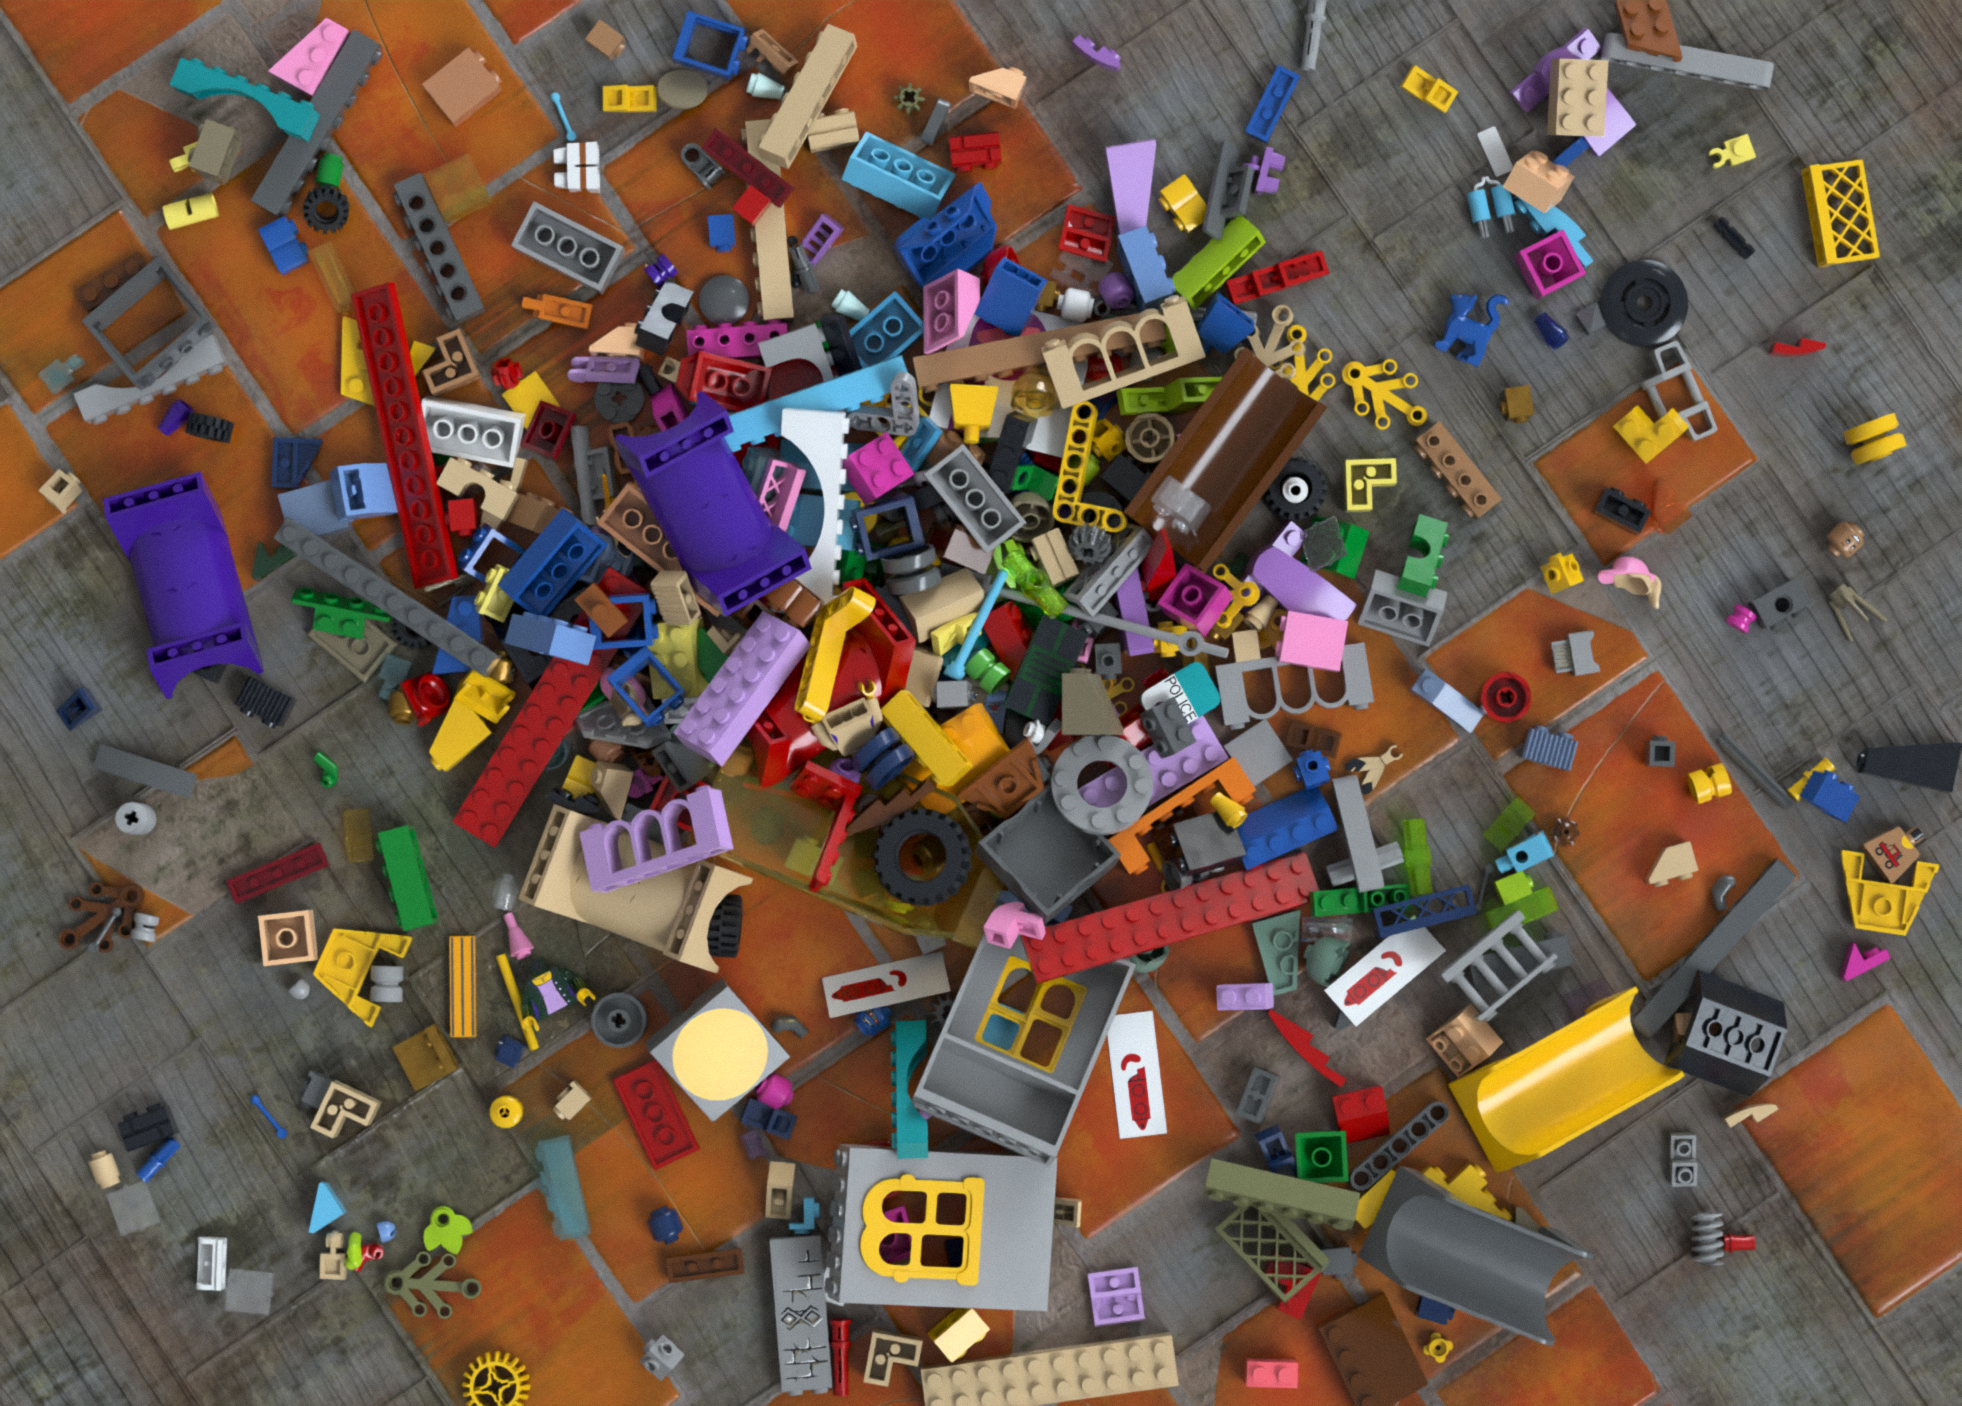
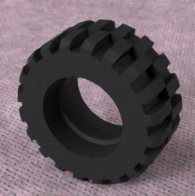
M918 808V810L909 809L901 815L892 817L891 822L881 828L882 833L879 838L876 837L874 843L876 844V849L872 853V859L875 860L873 868L875 874L880 879V884L886 888L890 895L907 904L934 906V904L947 901L952 895L955 896L960 891L961 885H965L968 879V871H971L972 863H970L972 848L969 847V839L962 831V827L950 817L936 810ZM925 833L933 835L944 846L946 852L945 866L935 878L928 881H915L909 878L901 869L899 863L900 849L907 839L916 834Z

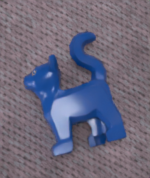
M1452 294L1449 298L1452 312L1446 321L1443 338L1434 343V348L1445 353L1457 339L1465 343L1466 346L1464 351L1458 353L1456 359L1464 363L1467 362L1477 368L1485 354L1487 342L1499 326L1500 316L1496 310V305L1509 304L1508 298L1502 294H1495L1487 301L1486 312L1490 318L1487 324L1467 318V315L1474 307L1477 299L1476 295L1470 297L1465 294Z

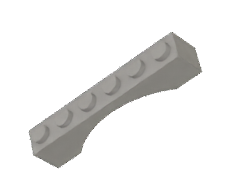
M211 334L209 337L203 338L194 346L190 353L183 355L169 371L157 378L151 386L146 387L142 391L138 387L114 388L95 384L73 395L85 422L99 425L108 420L107 417L112 414L122 415L131 410L130 407L135 404L145 405L154 401L153 397L161 393L163 395L171 394L177 391L176 387L185 383L188 386L200 381L199 377L207 373L209 376L218 374L223 371L222 367L228 365L217 338Z

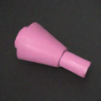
M513 913L505 914L503 917L509 930L508 937L511 957H517V959L528 957L531 955V950L534 949L533 944L521 928L518 927Z

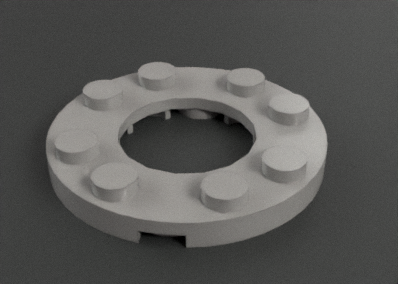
M1111 735L1087 736L1072 743L1059 756L1051 779L1052 797L1062 817L1068 823L1082 829L1083 832L1095 835L1115 834L1135 824L1149 805L1153 788L1151 770L1142 753L1126 740ZM1094 761H1108L1123 771L1127 781V789L1124 797L1117 804L1098 808L1088 804L1081 797L1077 789V779L1080 771L1087 764Z

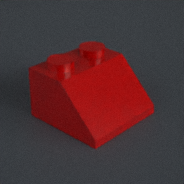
M1376 1085L1330 1095L1337 1130H1346V1144L1390 1135L1388 1112L1382 1086Z

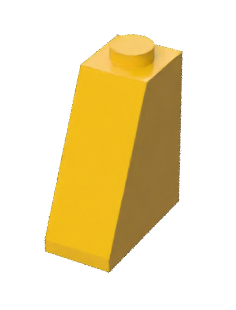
M454 700L429 750V753L432 755V758L429 760L438 771L443 769L448 772L494 733L478 713Z

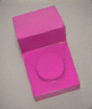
M1850 942L1839 974L1841 981H1848L1891 959L1887 949L1878 950L1877 947H1874L1863 953L1865 957L1862 958L1856 944Z

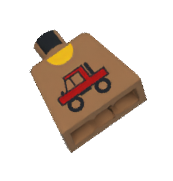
M1895 826L1860 843L1859 847L1883 880L1888 884H1892L1920 856L1914 845L1921 841L1924 835L1916 826L1906 833L1899 826Z

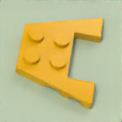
M343 316L341 395L375 407L363 350L358 349L361 340L357 321ZM414 341L410 355L415 377L422 371L427 361L436 353L437 349L435 347Z
M1840 850L1853 928L1905 936L1925 893H1927L1934 875L1939 869V864L1915 861L1912 885L1908 887L1862 880L1865 853Z
M334 928L313 975L344 1002L353 1013L359 1016L367 1026L373 1027L382 1006L360 997V990L379 949L381 948L398 957L405 958L413 937Z

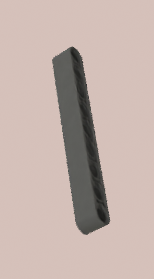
M1778 858L1772 861L1631 1017L1632 1028L1645 1040H1649L1689 997V991L1697 970L1710 973L1791 884L1796 874Z

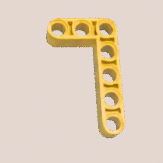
M1084 401L1075 404L1072 408L1053 505V515L1060 522L1083 526L1087 523L1084 519L1085 512L1093 509L1096 513V519L1092 523H1088L1090 526L1096 524L1099 529L1105 528V531L1119 533L1127 526V517L1123 512L1112 508L1081 503L1098 416L1097 408L1092 403ZM1083 406H1089L1091 409V414L1086 419H1081L1079 416V410ZM1078 431H1084L1086 434V439L1081 444L1075 443L1074 436ZM1078 455L1081 458V464L1078 468L1072 469L1069 465L1070 458ZM1069 480H1074L1076 490L1071 494H1067L1064 489L1065 483ZM1064 505H1069L1071 507V515L1063 519L1060 516V509ZM1114 514H1118L1121 518L1120 525L1116 528H1111L1109 518Z
M851 586L819 610L815 619L810 640L811 646L807 652L796 698L795 711L817 722L824 718L829 707L846 631L870 615L875 606V597Z

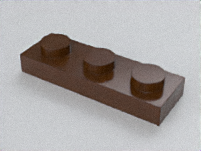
M137 251L78 287L74 292L85 310L89 313L108 299L147 264L140 252Z
M742 1248L666 1257L669 1283L745 1273Z

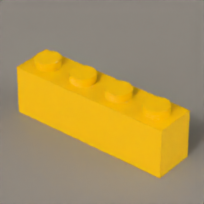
M901 690L881 709L884 715L883 721L889 727H893L899 732L901 736L900 741L903 744H908L917 753L915 755L917 761L922 766L929 767L933 772L931 774L932 778L940 786H953L973 767V764L910 691Z

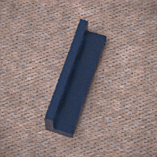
M1469 884L1372 909L1377 929H1374L1376 939L1477 914ZM1464 891L1468 906L1459 908L1451 903V900L1455 893ZM1450 895L1447 900L1442 896ZM1437 898L1445 903L1440 913L1435 914L1427 909L1431 899ZM1426 901L1423 906L1418 904V902ZM1410 904L1421 909L1417 918L1413 920L1402 915L1407 905ZM1448 906L1453 908L1452 910L1445 911ZM1402 907L1400 912L1394 910L1395 908ZM1388 910L1397 915L1392 925L1383 927L1379 912ZM1424 912L1429 914V916L1422 917ZM1400 918L1405 920V922L1398 923Z

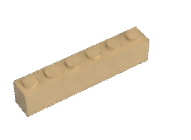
M827 24L825 30L818 34L816 46L812 52L810 51L807 54L803 69L795 75L790 92L785 93L778 113L773 114L769 129L759 139L758 148L762 159L786 169L790 168L858 47L854 34Z

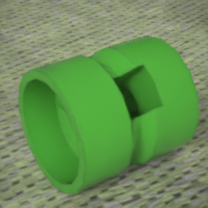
M987 648L980 650L969 661L964 670L972 680H980L979 686L989 696L995 694L1012 674V671L1002 662L996 663L995 656Z

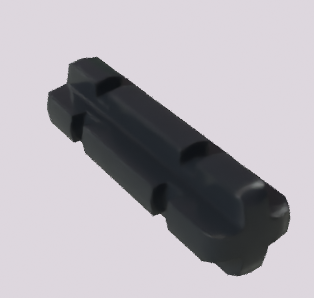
M1725 217L1719 218L1713 227L1718 233L1721 232L1723 234L1722 237L1735 250L1738 249L1740 251L1738 254L1743 259H1748L1755 252V249L1749 243H1745L1746 239L1733 226H1729L1730 223Z

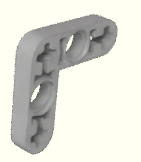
M906 372L896 373L890 386L893 409L860 405L861 408L850 411L847 415V418L850 419V426L863 431L887 432L888 434L902 436L914 435L920 423L915 378ZM899 401H906L911 407H904ZM883 417L887 419L889 423H881L877 418Z

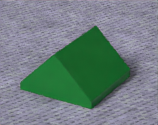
M1316 1130L1295 1133L1298 1179L1315 1183L1348 1182L1346 1130Z

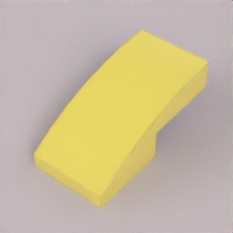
M978 613L967 614L951 620L931 632L933 653L942 656L957 643L963 645Z

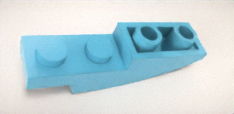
M1516 195L1513 199L1516 201L1514 206L1520 214L1527 215L1531 221L1529 225L1537 235L1541 233L1545 237L1551 231L1555 234L1564 229L1583 268L1585 269L1593 262L1592 258L1579 243L1586 234L1565 213L1555 206L1546 213H1543Z

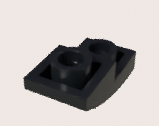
M555 787L547 797L549 801L559 806L578 812L598 813L603 807L599 803L600 799L589 792L586 794L581 792L575 800L572 798L573 794L562 787L560 789Z

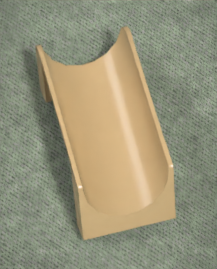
M554 804L518 899L533 906L595 925L662 951L663 955L680 962L718 973L720 967L714 963L708 949L707 934L710 920L716 907L728 893L739 886L751 884L753 878L711 862L700 860L607 893L591 891L579 833L588 830L589 825L603 823V826H606L609 823ZM624 830L618 839L622 869L636 865L630 834L627 830ZM648 839L652 859L666 855L663 844Z

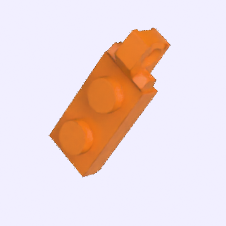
M537 294V299L523 297L521 307L534 311L533 317L540 320L588 330L593 305L547 294Z

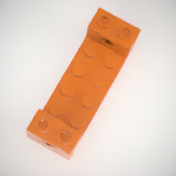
M1235 757L1228 759L1142 816L1131 827L1107 839L1121 854L1119 862L1127 874L1133 872L1137 876L1149 868L1146 863L1150 861V858L1134 834L1137 833L1140 837L1153 828L1151 823L1157 819L1160 823L1174 815L1172 809L1178 805L1182 809L1195 801L1193 795L1199 791L1203 795L1216 787L1215 781L1226 797L1241 806L1254 798L1252 793L1256 789Z

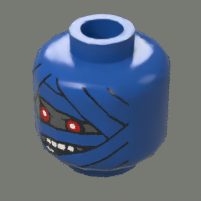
M887 1006L855 1012L856 1018L853 1020L864 1036L868 1034L871 1037H875L890 1026L891 1021L888 1016L892 1013Z

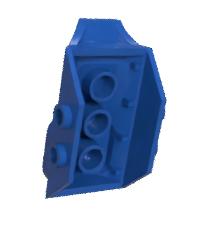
M981 181L931 219L925 217L918 220L896 239L894 251L906 272L921 289H923V286L956 269L968 273L993 250L997 225L991 216L992 202Z

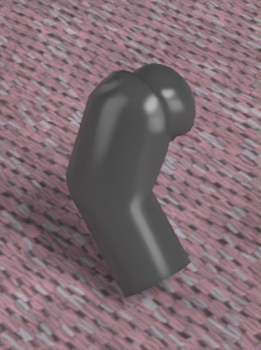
M1731 875L1719 877L1711 887L1715 911L1727 909L1725 895L1736 884L1735 878Z

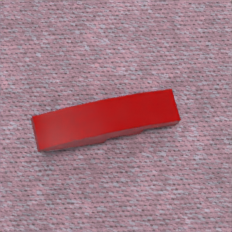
M1320 250L1227 280L1223 284L1229 301L1234 305H1238L1315 280L1330 273L1323 252Z
M1268 1009L1267 1015L1292 1048L1319 1073L1339 1087H1342L1346 1078L1325 1066L1330 1057L1309 1045L1314 1035L1275 1011Z

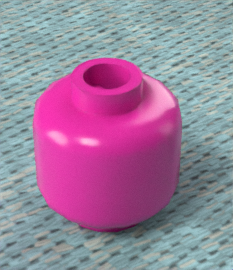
M772 1072L755 1087L758 1101L773 1109H779L783 1105L788 1106L794 1096V1093L791 1091V1081L775 1072Z

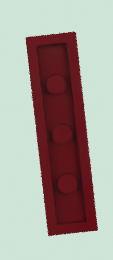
M718 128L714 129L701 147L744 182L752 185L778 208H781L795 189Z
M319 842L229 879L226 882L235 904H239L326 868L330 864L323 846Z

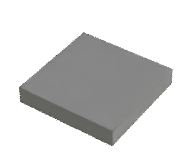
M1266 719L1223 746L1231 758L1235 757L1253 786L1293 761Z

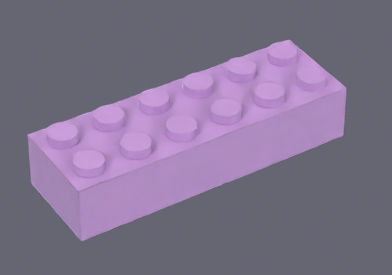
M762 611L673 733L687 748L722 767L811 644L800 630Z
M1203 715L1188 724L1196 740L1192 745L1163 759L1156 752L1154 745L1141 752L1150 767L1153 779L1152 795L1148 806L1229 759ZM1117 766L1079 788L1078 791L1088 804L1098 808L1110 807L1117 804L1124 797L1127 781L1123 771Z

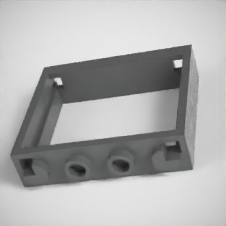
M159 256L82 320L130 381L141 391L151 386L157 377L163 372L170 370L176 361L183 355L190 353L196 344L203 338L209 337L213 330L218 327L216 322ZM168 277L201 319L136 373L103 331Z

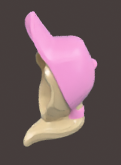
M1632 556L1619 557L1615 560L1612 569L1599 571L1598 580L1601 583L1614 584L1616 588H1624L1635 595H1647L1649 604L1654 609H1659L1661 581L1656 575L1649 573L1647 566L1641 560Z
M607 667L600 678V687L610 700V705L616 709L618 716L623 717L621 720L622 726L642 724L640 719L609 685L606 678L615 669ZM633 676L621 687L643 713L648 716L643 707L646 699L644 688L639 680Z

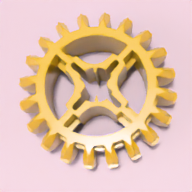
M500 1351L495 1352L494 1359H492L490 1352H486V1361L481 1356H478L476 1362L479 1366L471 1362L468 1367L473 1373L466 1371L463 1375L465 1378L470 1379V1381L462 1382V1387L469 1388V1390L463 1392V1397L470 1395L472 1397L466 1403L467 1406H471L474 1402L477 1406H524L519 1398L527 1400L529 1395L522 1392V1390H529L531 1388L530 1384L523 1383V1381L530 1378L529 1374L522 1376L520 1374L526 1368L525 1365L517 1368L515 1366L519 1361L517 1357L512 1363L509 1362L510 1353H506L504 1358L500 1359ZM495 1365L506 1368L514 1377L501 1376ZM487 1367V1383L476 1387L479 1372ZM495 1379L498 1380L497 1383L499 1381L501 1384L505 1383L498 1391L493 1390L491 1387L488 1388ZM516 1384V1393L513 1399L505 1404V1388ZM479 1394H490L494 1401L497 1402V1405L485 1402Z

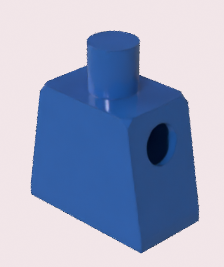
M1218 292L1197 323V333L1202 337L1200 342L1205 356L1213 347L1223 354L1228 352L1255 330L1254 320Z

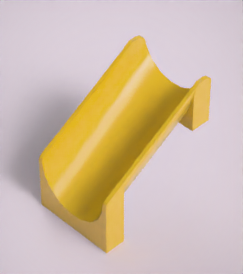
M1636 986L1599 1000L1584 1010L1586 1015L1518 1053L1465 1073L1448 1084L1496 1173L1548 1154L1566 1142L1685 1076L1682 1070L1668 1068L1656 1062L1642 1048L1635 1037L1630 1022V1006L1634 996L1639 992Z

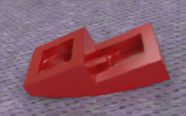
M1806 338L1797 340L1796 346L1775 342L1770 345L1769 355L1779 357L1810 355L1823 350L1826 347V343Z

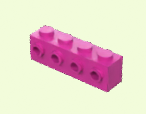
M768 320L767 325H757V322L753 321L743 322L742 327H732V324L724 323L718 324L715 329H707L706 325L692 326V330L686 331L688 356L701 351L736 360L763 358L758 342L788 333L787 323H782V320Z

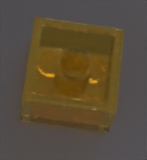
M469 153L423 174L448 224L493 203Z

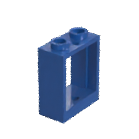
M687 11L672 59L674 63L731 81L732 75L738 74L741 64L738 57L740 51H745L749 37H746L744 28ZM697 25L736 37L726 70L686 57Z
M486 523L475 531L473 541L468 548H465L460 553L457 563L460 568L484 584H487L485 582L486 576L473 567L493 537L520 554L514 564L526 551L525 548Z
M651 592L607 595L614 604L643 602L646 638L604 641L603 631L589 617L590 634L596 636L593 650L653 646L655 643L654 639L659 638L658 624H653L652 615L657 612L656 599L651 598Z
M646 646L606 678L609 685L647 729L651 725L654 727L659 725L665 719L664 715L671 709L674 711L682 706L685 702L684 698L687 697L684 689ZM650 663L675 694L646 716L621 686Z

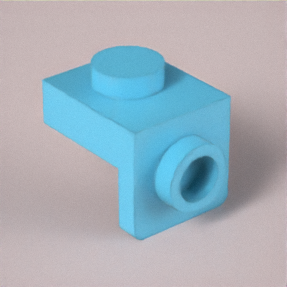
M804 1197V1222L789 1223V1229H794L795 1234H809L810 1229L815 1228V1218H820V1205L815 1203V1197Z

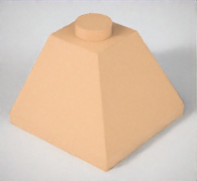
M1010 67L1009 70L1001 68L972 76L969 80V91L1016 109L1027 77L1023 76L1024 72L1013 67Z
M625 323V327L618 326L590 345L589 352L592 356L631 357L643 361L644 349L635 345L638 335L634 334L637 323Z

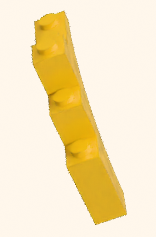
M1467 1163L1447 1183L1444 1181L1447 1176L1438 1166L1433 1169L1428 1165L1421 1171L1422 1174L1467 1204L1510 1222L1514 1219L1505 1208L1499 1210L1494 1205L1496 1199L1487 1189L1484 1192L1481 1191L1488 1183L1484 1179L1487 1174L1477 1164L1472 1166ZM1398 1168L1395 1171L1390 1169L1372 1186L1360 1194L1355 1219L1364 1229L1374 1222Z

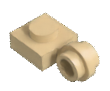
M332 1230L331 1233L326 1235V1248H330V1252H322L320 1254L319 1279H346L347 1268L344 1265V1260L347 1258V1253H337V1249L343 1247L344 1241L343 1233H339L338 1230Z

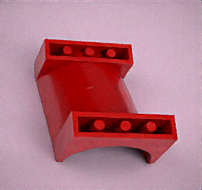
M865 577L844 582L842 585L841 593L853 586L875 597L876 602L868 617L846 631L827 713L863 697L867 700L866 695L858 690V683L861 682L866 691L870 687L868 679L876 685V691L873 695L874 698L877 697L880 709L898 692L905 690L916 639ZM806 651L746 733L754 750L758 770V783L765 788L776 785L827 748L818 741L811 729V722L806 721L801 713L795 711L796 698L808 651Z

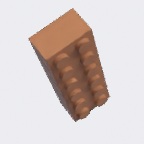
M632 482L627 483L598 520L597 524L657 571H683L640 489ZM692 587L696 601L718 617L721 613Z

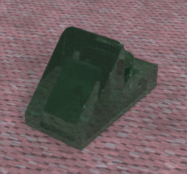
M258 541L251 576L259 582L298 556V554L282 544L273 551L274 555L271 556L265 545Z

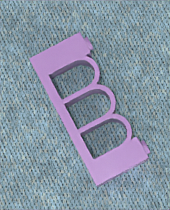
M709 785L700 786L695 789L694 793L686 795L687 800L675 799L667 803L662 812L650 809L643 810L634 817L632 822L615 820L606 826H603V823L589 825L588 830L579 834L591 891L607 893L732 850L733 844L721 790L710 788ZM687 808L691 815L697 844L682 849L677 820L682 810ZM657 819L661 827L666 855L652 859L647 831L650 823ZM627 829L630 834L636 865L622 869L618 839L620 834Z

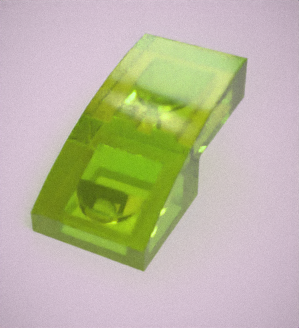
M1517 796L1486 829L1483 835L1496 848L1502 851L1536 815V812Z

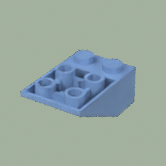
M361 463L337 466L329 472L338 521L398 514L387 463Z

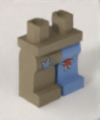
M969 676L965 677L964 681L972 684L973 705L982 703L999 733L1003 734L1006 708L1002 705L1007 696L1009 684L1006 682L995 694L989 696L979 686L980 680L975 681ZM966 709L958 710L957 715Z

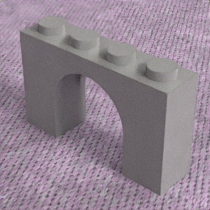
M815 323L758 342L766 368L790 359L802 358L811 361L818 367L822 374L823 382L839 377L832 374L830 366L835 364L830 351L825 352L822 342L826 341L822 327L817 328ZM844 408L836 412H846V409Z

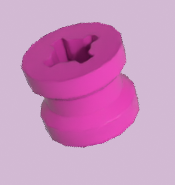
M1735 604L1733 614L1728 616L1725 622L1734 629L1747 634L1749 624L1756 620L1757 615L1749 609Z

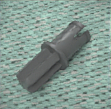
M803 243L797 244V247L795 245L790 247L788 251L796 267L795 273L799 274L806 293L811 294L818 291L820 286L812 269L814 265L809 262Z

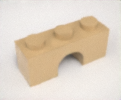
M450 457L436 484L462 498L468 487L472 485L482 486L485 490V500L480 508L506 522L520 496L514 492L516 487L504 480L501 484L492 480L494 475L484 469H480L479 472L471 469L472 463L461 457H458L457 460Z

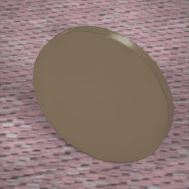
M684 69L674 70L665 74L660 79L657 87L658 96L661 101L676 109H690L698 106L705 100L708 90L707 83L700 74Z

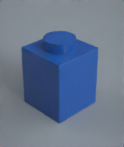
M733 214L708 216L711 249H716L717 253L731 252V248L736 247Z

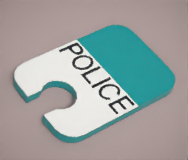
M1199 662L1188 664L1148 688L1140 696V702L1145 711L1153 708L1158 702L1175 697L1187 724L1214 709L1220 702L1219 692L1205 667Z

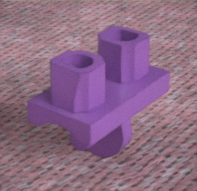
M1266 146L1261 166L1258 165L1259 157L1254 155L1250 163H1243L1242 165H1249L1254 169L1252 182L1254 181L1255 174H1259L1254 191L1256 195L1261 196L1263 192L1277 193L1280 179L1268 177L1267 173L1269 168L1282 171L1285 157L1274 153V148Z

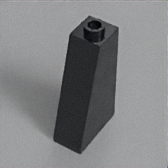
M1962 743L1864 748L1863 752H1860L1858 755L1856 766L1859 767L1858 773L1951 793L1953 791Z

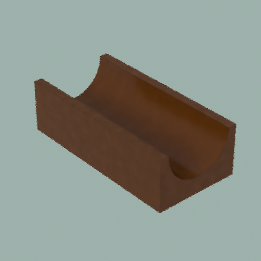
M1245 347L1124 510V514L1155 537L1160 529L1165 528L1172 550L1205 573L1327 407L1288 383Z

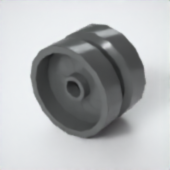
M925 544L922 547L880 558L883 571L891 574L886 579L889 594L902 595L931 588L942 581L939 566L932 565L937 559L934 545Z
M615 992L603 997L595 1005L591 1015L592 1029L596 1037L603 1044L613 1048H625L638 1042L646 1033L649 1025V1012L644 1002L636 995L628 992ZM622 1015V1018L626 1019L625 1023L618 1024L616 1021L617 1016Z

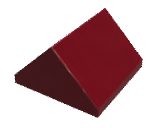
M540 400L520 446L556 462L577 414Z

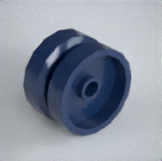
M893 727L885 729L871 739L855 754L850 762L858 773L869 771L865 781L873 790L881 788L895 778L910 764L916 755L908 744L898 746L901 736Z

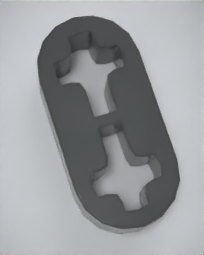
M939 98L922 134L921 141L929 145L934 144L948 114L951 102Z

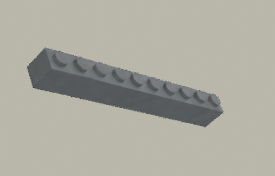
M287 517L274 536L275 540L482 676L489 677L501 659V655L296 520Z

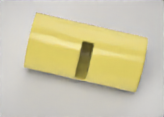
M212 192L163 206L165 220L170 230L219 217L218 207Z

